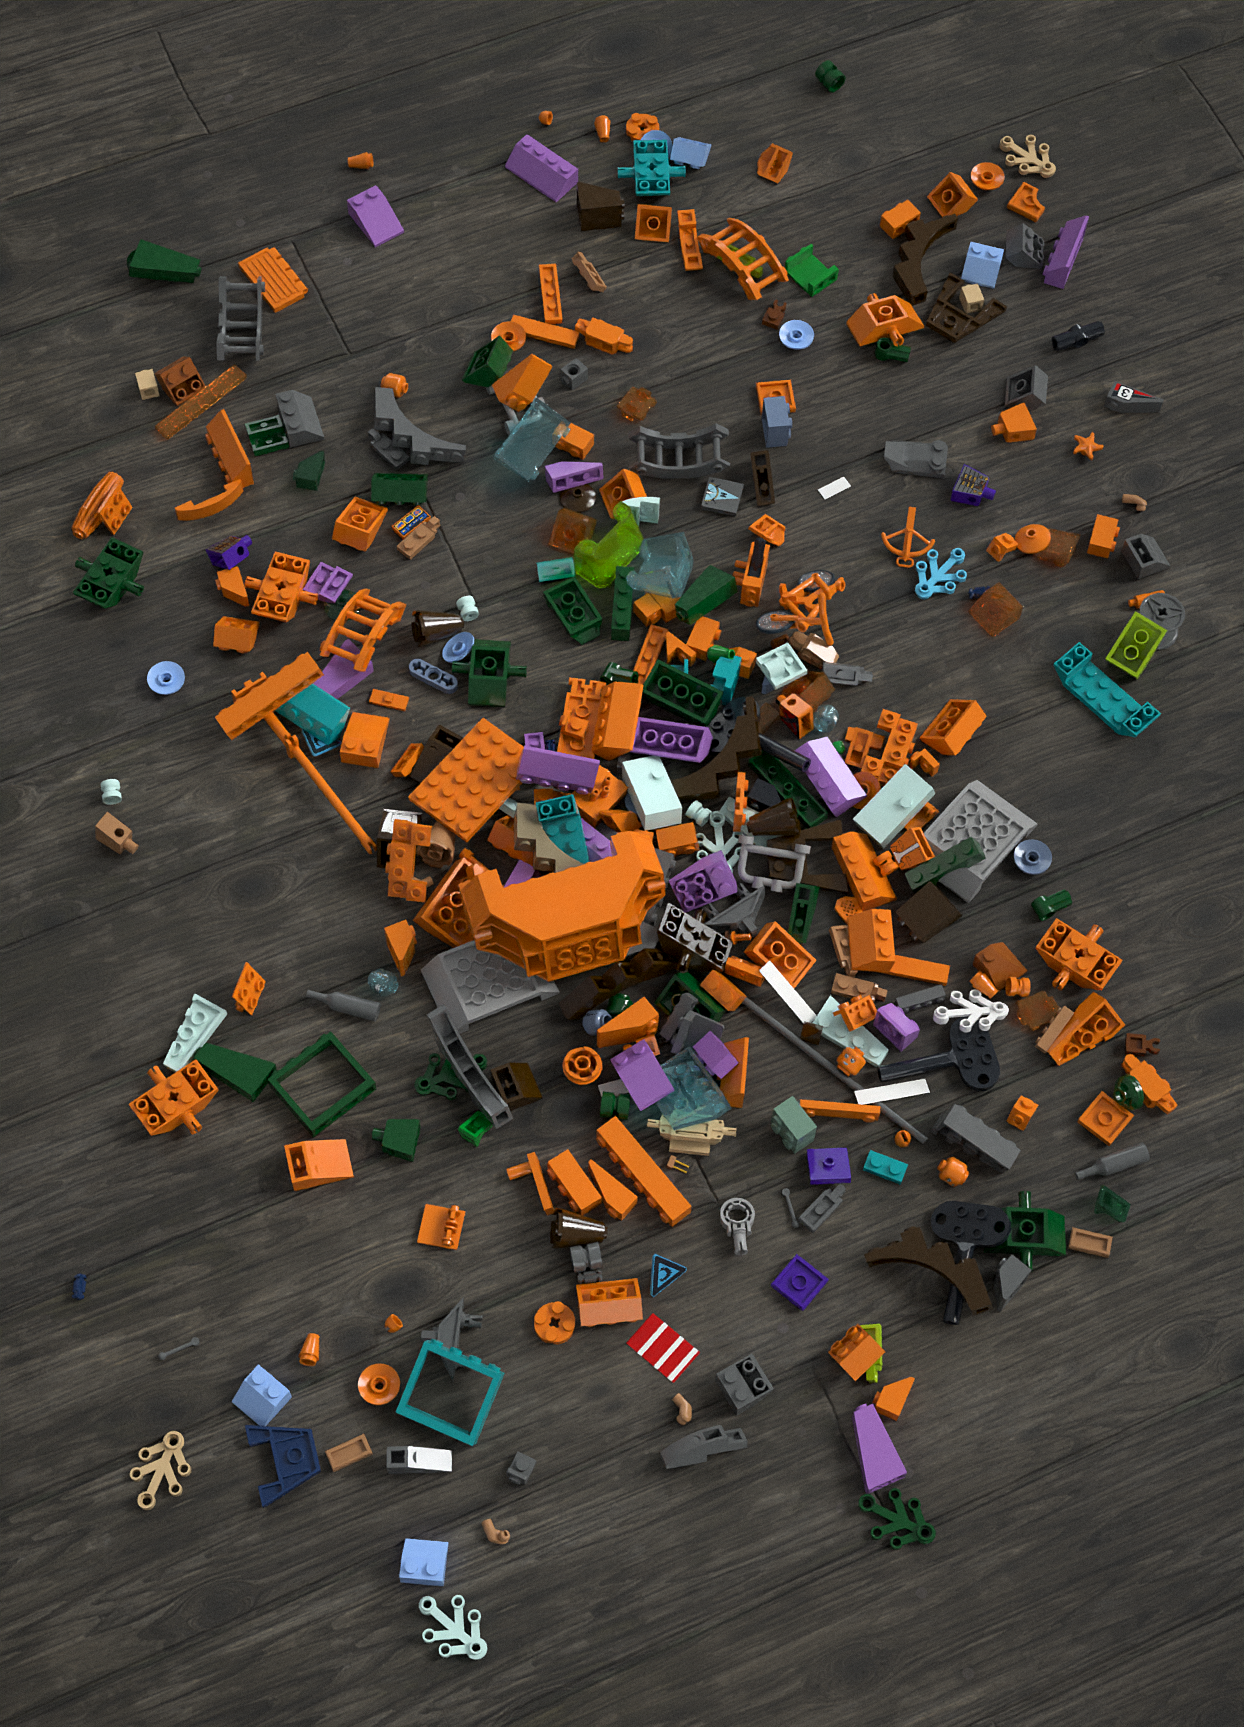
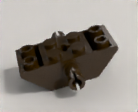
M668 902L657 929V935L663 952L678 960L675 969L679 971L681 966L680 973H686L688 967L694 971L711 972L716 970L717 972H722L733 942L703 924L707 913L704 911L701 916L702 909L695 910L694 917H691Z

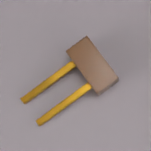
M671 1155L666 1165V1168L672 1169L673 1167L679 1171L687 1173V1171H684L673 1165L676 1162L687 1168H689V1166L677 1161V1157Z

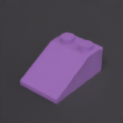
M376 185L347 200L348 214L374 247L404 233V229L386 197Z
M645 1039L610 1059L640 1111L675 1091Z

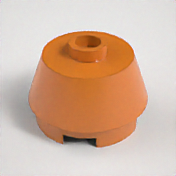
M586 1046L570 1050L563 1060L562 1066L565 1076L578 1085H587L595 1081L602 1071L600 1056L592 1048Z

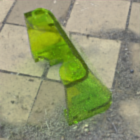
M622 501L613 509V516L618 520L614 528L598 544L586 539L581 541L574 549L575 573L598 588L607 587L615 579L616 566H627L644 548V538L630 507Z

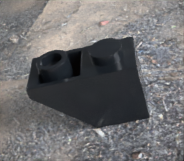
M758 778L747 799V805L755 811H763L781 802L775 786Z

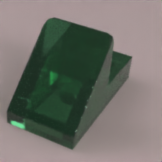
M1101 1185L1094 1213H1107L1119 1223L1125 1222L1131 1204L1105 1185Z

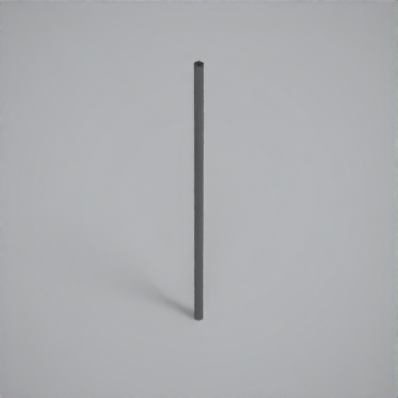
M747 997L744 999L743 1005L852 1090H864L862 1086ZM881 1101L870 1103L873 1106H880V1111L905 1131H908L919 1142L924 1144L928 1138Z

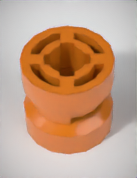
M890 851L882 853L873 860L874 864L881 869L880 873L883 877L888 876L899 868L897 862L892 860Z
M1009 976L1005 986L1006 995L1028 997L1030 993L1029 978L1022 977L1017 979L1016 977Z

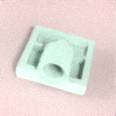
M789 643L756 658V663L775 690L807 674V669Z

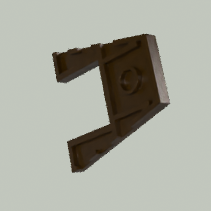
M950 272L927 320L926 326L956 343L1004 313L1007 306L992 298L975 318L948 302L964 284V280Z
M841 820L801 830V834L784 835L769 839L766 842V847L794 851L795 844L805 845V841H832L833 837L842 835ZM767 855L769 879L787 882L794 879L796 859ZM805 855L801 884L818 886L826 891L832 892L833 890L847 894L846 874L808 875L807 856Z

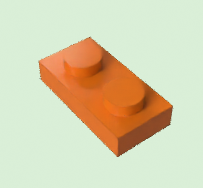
M411 743L390 772L395 777H406L409 775L424 749L423 744Z

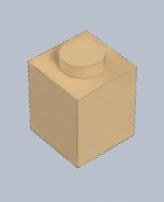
M973 284L961 287L959 299L965 313L981 311L984 298L979 285Z
M153 369L135 373L142 400L158 397L159 392Z

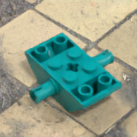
M633 140L634 166L618 167V178L634 179L636 196L670 195V177H685L686 175L685 166L670 167L668 164L667 140Z

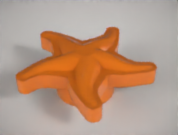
M1093 432L1086 439L1078 435L1074 436V440L1079 445L1074 449L1073 453L1077 454L1080 452L1090 460L1093 459V451L1102 450L1104 447L1094 442Z

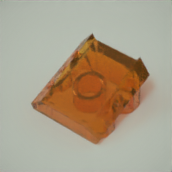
M1047 528L1051 535L1050 543L1044 550L1034 553L1033 556H1037L1038 559L1043 561L1052 559L1056 566L1064 567L1067 563H1070L1081 534Z

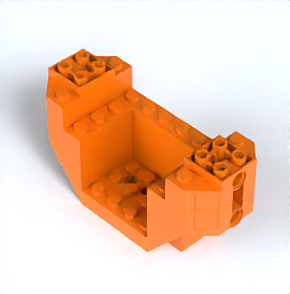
M648 831L619 832L611 836V856L595 862H587L581 866L570 867L560 872L549 873L536 879L531 878L522 883L511 884L508 887H502L497 869L484 871L477 874L472 880L458 884L462 905L476 949L498 954L524 968L527 977L537 975L548 982L624 960L630 947L642 944L640 925L648 910L666 895L664 873Z

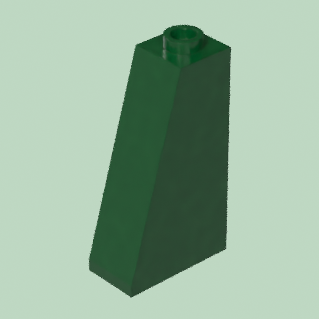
M140 239L129 267V276L194 283L195 278L200 276L202 267H199L200 259Z
M709 565L675 603L677 618L681 622L691 625L736 594L738 590L735 577Z
M209 1043L199 1047L194 1054V1060L196 1059L207 1073L252 1102L257 1099L267 1086L271 1073L277 1070L276 1064Z

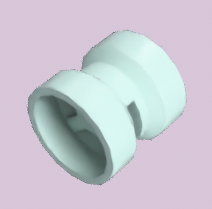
M464 596L458 599L456 605L458 610L461 611L460 616L464 621H472L479 616L472 596Z
M108 779L101 782V790L104 792L102 795L103 803L114 805L121 802L120 782L116 779Z
M696 800L688 808L686 816L696 820V823L702 827L710 819L712 811L708 808H703L702 804Z

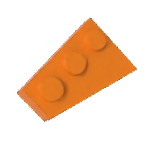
M738 772L733 832H741V825H745L746 814H743V808L747 807V797H744V791L748 792L749 780H745V773Z

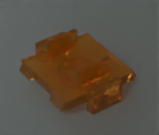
M632 386L624 398L617 404V408L622 410V416L628 420L633 421L635 417L643 421L646 413L657 402L655 398L651 397V392L643 387L638 389Z
M1045 990L1016 1001L1019 1008L1017 1011L1019 1020L1022 1025L1027 1023L1032 1031L1039 1029V1026L1049 1023L1052 1017L1055 1018L1057 1015L1056 1011L1059 1008L1053 996L1048 998Z

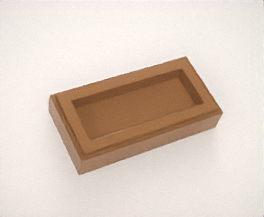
M1072 1227L1068 1249L1108 1258L1113 1237Z
M364 1434L325 1451L333 1472L373 1455Z

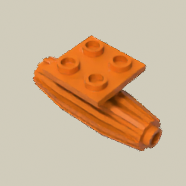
M108 472L93 488L79 509L71 528L75 537L78 539L88 538L102 521L110 533L115 535L132 509V505L121 490L124 481L120 475Z

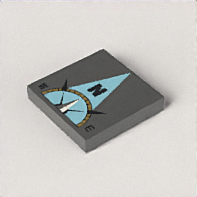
M709 477L701 509L736 517L744 484Z

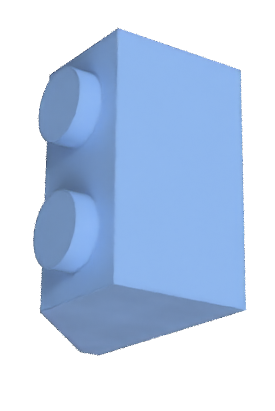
M681 137L675 138L670 160H674V164L684 165V163H688L690 167L700 169V166L703 167L706 164L711 144Z
M970 242L961 279L967 283L994 289L1004 249Z
M258 1364L245 1378L232 1403L259 1426H267L292 1397L290 1391Z
M405 1539L400 1567V1582L444 1586L448 1542Z

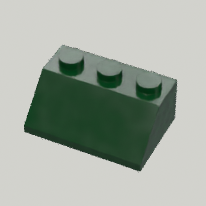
M501 336L496 337L474 351L462 381L468 384L490 387L507 370V364L511 361L510 357L513 350Z
M374 473L371 479V501H376V504L394 502L396 505H403L405 502H412V505H422V502L426 503L428 474Z
M688 972L674 974L654 1002L669 1016L673 1013L674 1006L679 1003L681 995L690 993L698 999L692 1011L716 1022H719L727 1010L701 987L700 983Z

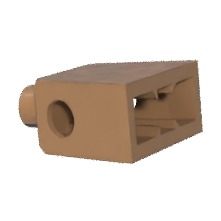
M107 812L96 824V840L115 852L121 854L126 849L131 854H134L138 849L139 844L132 840V831Z

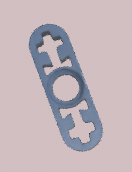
M414 659L409 663V672L414 678L446 694H452L457 691L458 683L453 675L421 659ZM418 666H421V670H414V667L417 668ZM431 673L438 674V678L435 680L429 679L428 676Z

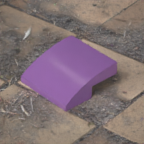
M320 562L303 588V591L317 593L318 600L335 604L353 574L338 566L333 568Z

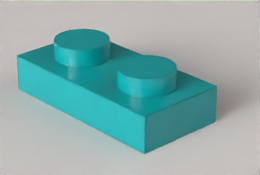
M572 557L536 563L539 582L575 576Z
M870 1150L863 1171L901 1185L908 1164Z

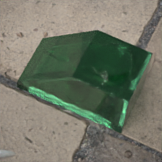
M319 451L299 462L298 468L293 473V480L296 481L297 488L318 491L326 462L324 451Z

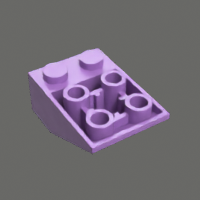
M722 850L703 857L669 880L685 913L737 892L736 880Z

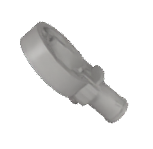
M742 1198L727 1200L720 1210V1222L727 1230L728 1237H731L732 1228L734 1252L736 1255H740V1250L742 1255L748 1253L746 1231L747 1236L751 1235V1227L755 1217L753 1206ZM734 1209H740L743 1212L746 1210V1218L741 1221H735L728 1217V1212Z

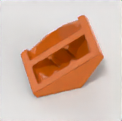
M772 143L770 147L762 152L757 162V174L778 184L788 171L793 153Z
M766 514L748 528L772 544L781 546L784 543L785 526Z

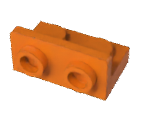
M736 956L728 957L724 973L761 987L765 978L759 971L762 968L761 966Z
M861 994L850 999V1004L848 1001L837 1006L838 1010L833 1012L834 1016L842 1015L849 1032L875 1019L877 1009L870 995L862 997Z

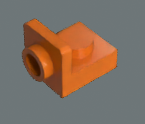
M567 710L566 714L561 716L559 722L561 734L583 740L589 725V721L571 716L570 710Z
M926 749L920 752L917 751L910 757L909 767L911 769L920 764L922 770L926 773L928 772L931 776L938 773L940 764Z

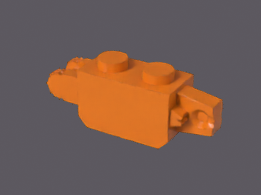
M579 318L575 325V331L585 336V342L589 346L609 354H615L618 350L625 353L633 351V339L631 336L629 337L624 334V330L618 326H613L596 318H592L591 321Z
M1133 1054L1126 1055L1121 1065L1127 1074L1134 1076L1139 1081L1144 1093L1143 1103L1148 1108L1157 1106L1167 1115L1175 1110L1177 1103L1170 1095L1172 1089L1165 1079H1161L1156 1073L1155 1068L1145 1060L1141 1063Z

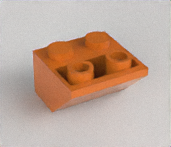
M857 1324L849 1328L846 1335L840 1341H836L828 1353L856 1381L885 1351Z

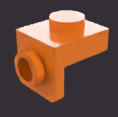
M1004 533L994 537L986 551L994 559L1001 561L1005 553L1016 550L1019 544L1011 535Z
M1021 1095L1011 1110L1007 1122L1024 1131L1038 1104Z

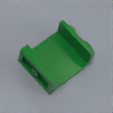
M812 244L801 248L797 254L788 257L785 262L787 275L811 297L835 282L839 271L835 265L829 269L825 267L812 254Z

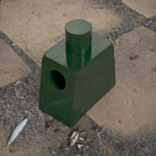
M388 1119L385 1130L373 1129L372 1140L382 1141V1151L384 1153L413 1162L421 1128L420 1120Z

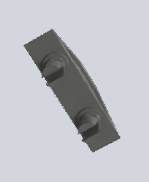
M740 883V889L737 888V892L734 894L741 900L722 913H719L711 903H708L709 909L705 906L703 907L702 912L705 911L710 919L704 924L721 935L725 934L726 931H729L730 934L732 931L736 933L745 931L747 934L750 933L753 938L758 934L757 927L754 924L765 898V887L762 886L753 893H750Z
M463 1297L439 1324V1327H433V1331L422 1330L421 1341L435 1339L443 1342L442 1346L448 1349L451 1347L458 1348L461 1328L466 1326L481 1329L482 1323L478 1321H483V1315L465 1314L463 1312ZM440 1355L453 1383L455 1369L458 1367L469 1368Z

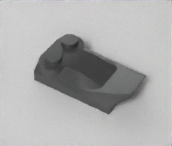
M936 440L932 443L886 441L884 459L890 465L892 473L944 479L948 445L941 440Z

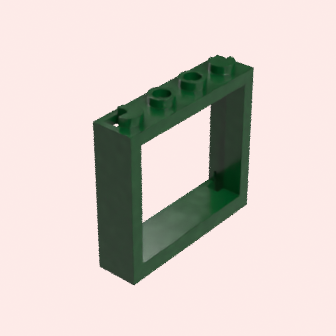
M332 1032L320 1036L315 1044L304 1048L298 1057L288 1060L282 1069L275 1070L268 1078L270 1088L313 1138L377 1090L375 1081ZM332 1044L364 1082L311 1121L280 1083Z

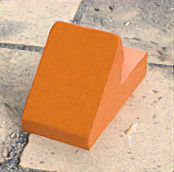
M668 631L666 633L667 664L678 656L682 663H684V659H688V665L691 667L696 662V652Z
M855 727L845 759L846 764L859 768L863 767L866 755L869 753L874 732Z

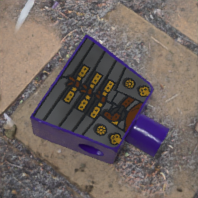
M964 464L953 488L951 501L979 506L983 497L993 500L996 490L987 487L989 482L988 476Z
M248 535L242 538L229 536L205 550L213 566L230 570L249 556L247 547L252 545V540Z

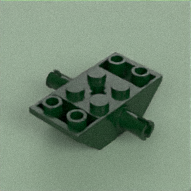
M111 537L93 563L78 557L75 567L87 573L75 588L73 594L104 609L117 605L126 591L138 597L141 596L140 593H143L144 586L133 581L137 577L143 551Z
M474 639L471 661L469 663L452 662V673H465L469 675L468 705L505 708L508 678L510 676L526 678L527 666H514L509 663L511 641Z
M1024 1191L1018 1192L1019 1207L1001 1208L1011 1221V1232L1008 1239L997 1247H984V1253L1019 1254L1020 1261L1033 1272L1032 1255L1066 1256L1065 1216L1047 1208H1031V1192L1026 1191L1024 1197ZM998 1224L995 1231L997 1233L1003 1232L1005 1224Z

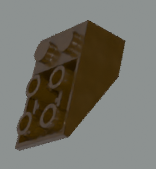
M438 725L429 737L409 778L421 784L457 746L463 737Z

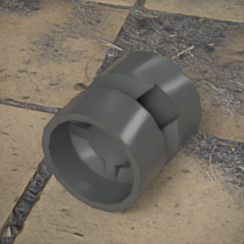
M598 1242L587 1244L585 1248H582V1246L570 1247L574 1273L584 1272L587 1267L590 1270L603 1268Z

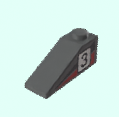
M1114 381L1107 395L1104 407L1119 413L1160 412L1164 399Z

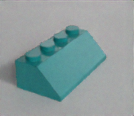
M311 684L274 711L326 745H329L341 737L350 707L316 685Z

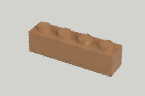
M1066 1006L1059 1007L1056 1011V1017H1052L1049 1021V1027H1045L1042 1031L1043 1035L1039 1036L1035 1041L1037 1044L1034 1047L1044 1054L1074 1014Z

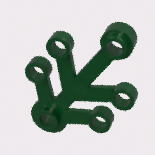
M432 1053L429 1056V1065L425 1075L420 1076L415 1081V1090L421 1095H428L433 1092L446 1097L448 1100H454L457 1097L456 1089L454 1087L445 1089L437 1085L442 1082L462 1088L468 1092V1089L456 1078L454 1070L451 1069L452 1065L447 1059L440 1074L433 1077L436 1066L441 1063L440 1055L437 1053ZM483 1054L474 1055L475 1061L477 1059L483 1060L477 1064L481 1071L485 1070L487 1058ZM438 1058V1061L432 1062L431 1059ZM426 1082L428 1086L422 1087L421 1084ZM449 1091H453L455 1093L453 1096L447 1095Z
M892 1488L888 1493V1498L893 1502L897 1514L876 1504L875 1498L870 1494H864L860 1497L858 1507L862 1512L869 1513L872 1511L893 1522L885 1526L873 1527L870 1532L872 1539L880 1540L883 1535L902 1529L913 1532L902 1537H892L890 1547L893 1550H899L902 1545L918 1541L921 1544H929L934 1540L936 1536L935 1528L930 1523L925 1522L920 1509L921 1503L919 1499L911 1498L907 1504L908 1509L914 1514L916 1523L908 1519L901 1500V1491L897 1488ZM896 1492L899 1497L894 1499L891 1493ZM864 1501H868L870 1503L869 1508H865L863 1506ZM916 1502L918 1507L912 1508L910 1503ZM879 1530L881 1535L877 1537L873 1534V1531ZM921 1531H927L928 1537H923ZM893 1540H899L900 1546H894Z

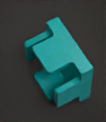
M734 655L733 660L719 657V660L716 662L713 671L715 680L711 686L723 691L722 705H726L732 700L740 676L742 657Z

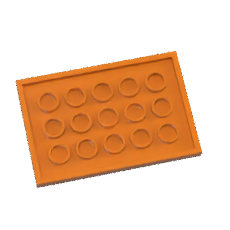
M482 718L408 796L409 800L467 843L522 784L520 780L516 779L519 757L524 747L485 718Z

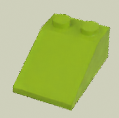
M1135 611L1105 659L1113 666L1138 680L1167 630Z

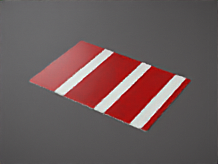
M654 1313L651 1314L627 1342L633 1350L673 1383L700 1353Z

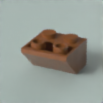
M183 356L154 373L162 389L176 406L207 389L190 357Z

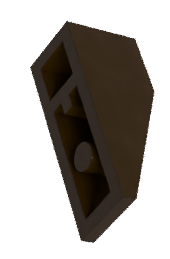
M769 451L751 452L757 506L775 504Z

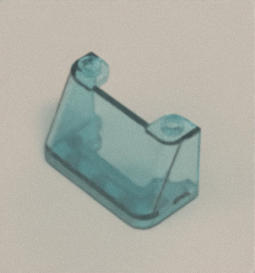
M536 397L523 418L502 444V447L498 448L495 452L493 459L529 482L530 479L534 481L540 473L537 470L562 436L565 438L571 431L569 428L571 423Z
M684 532L643 539L641 547H639V555L641 558L643 557L644 562L639 574L635 571L629 572L626 578L628 586H631L634 590L672 599L681 598L693 568V557Z

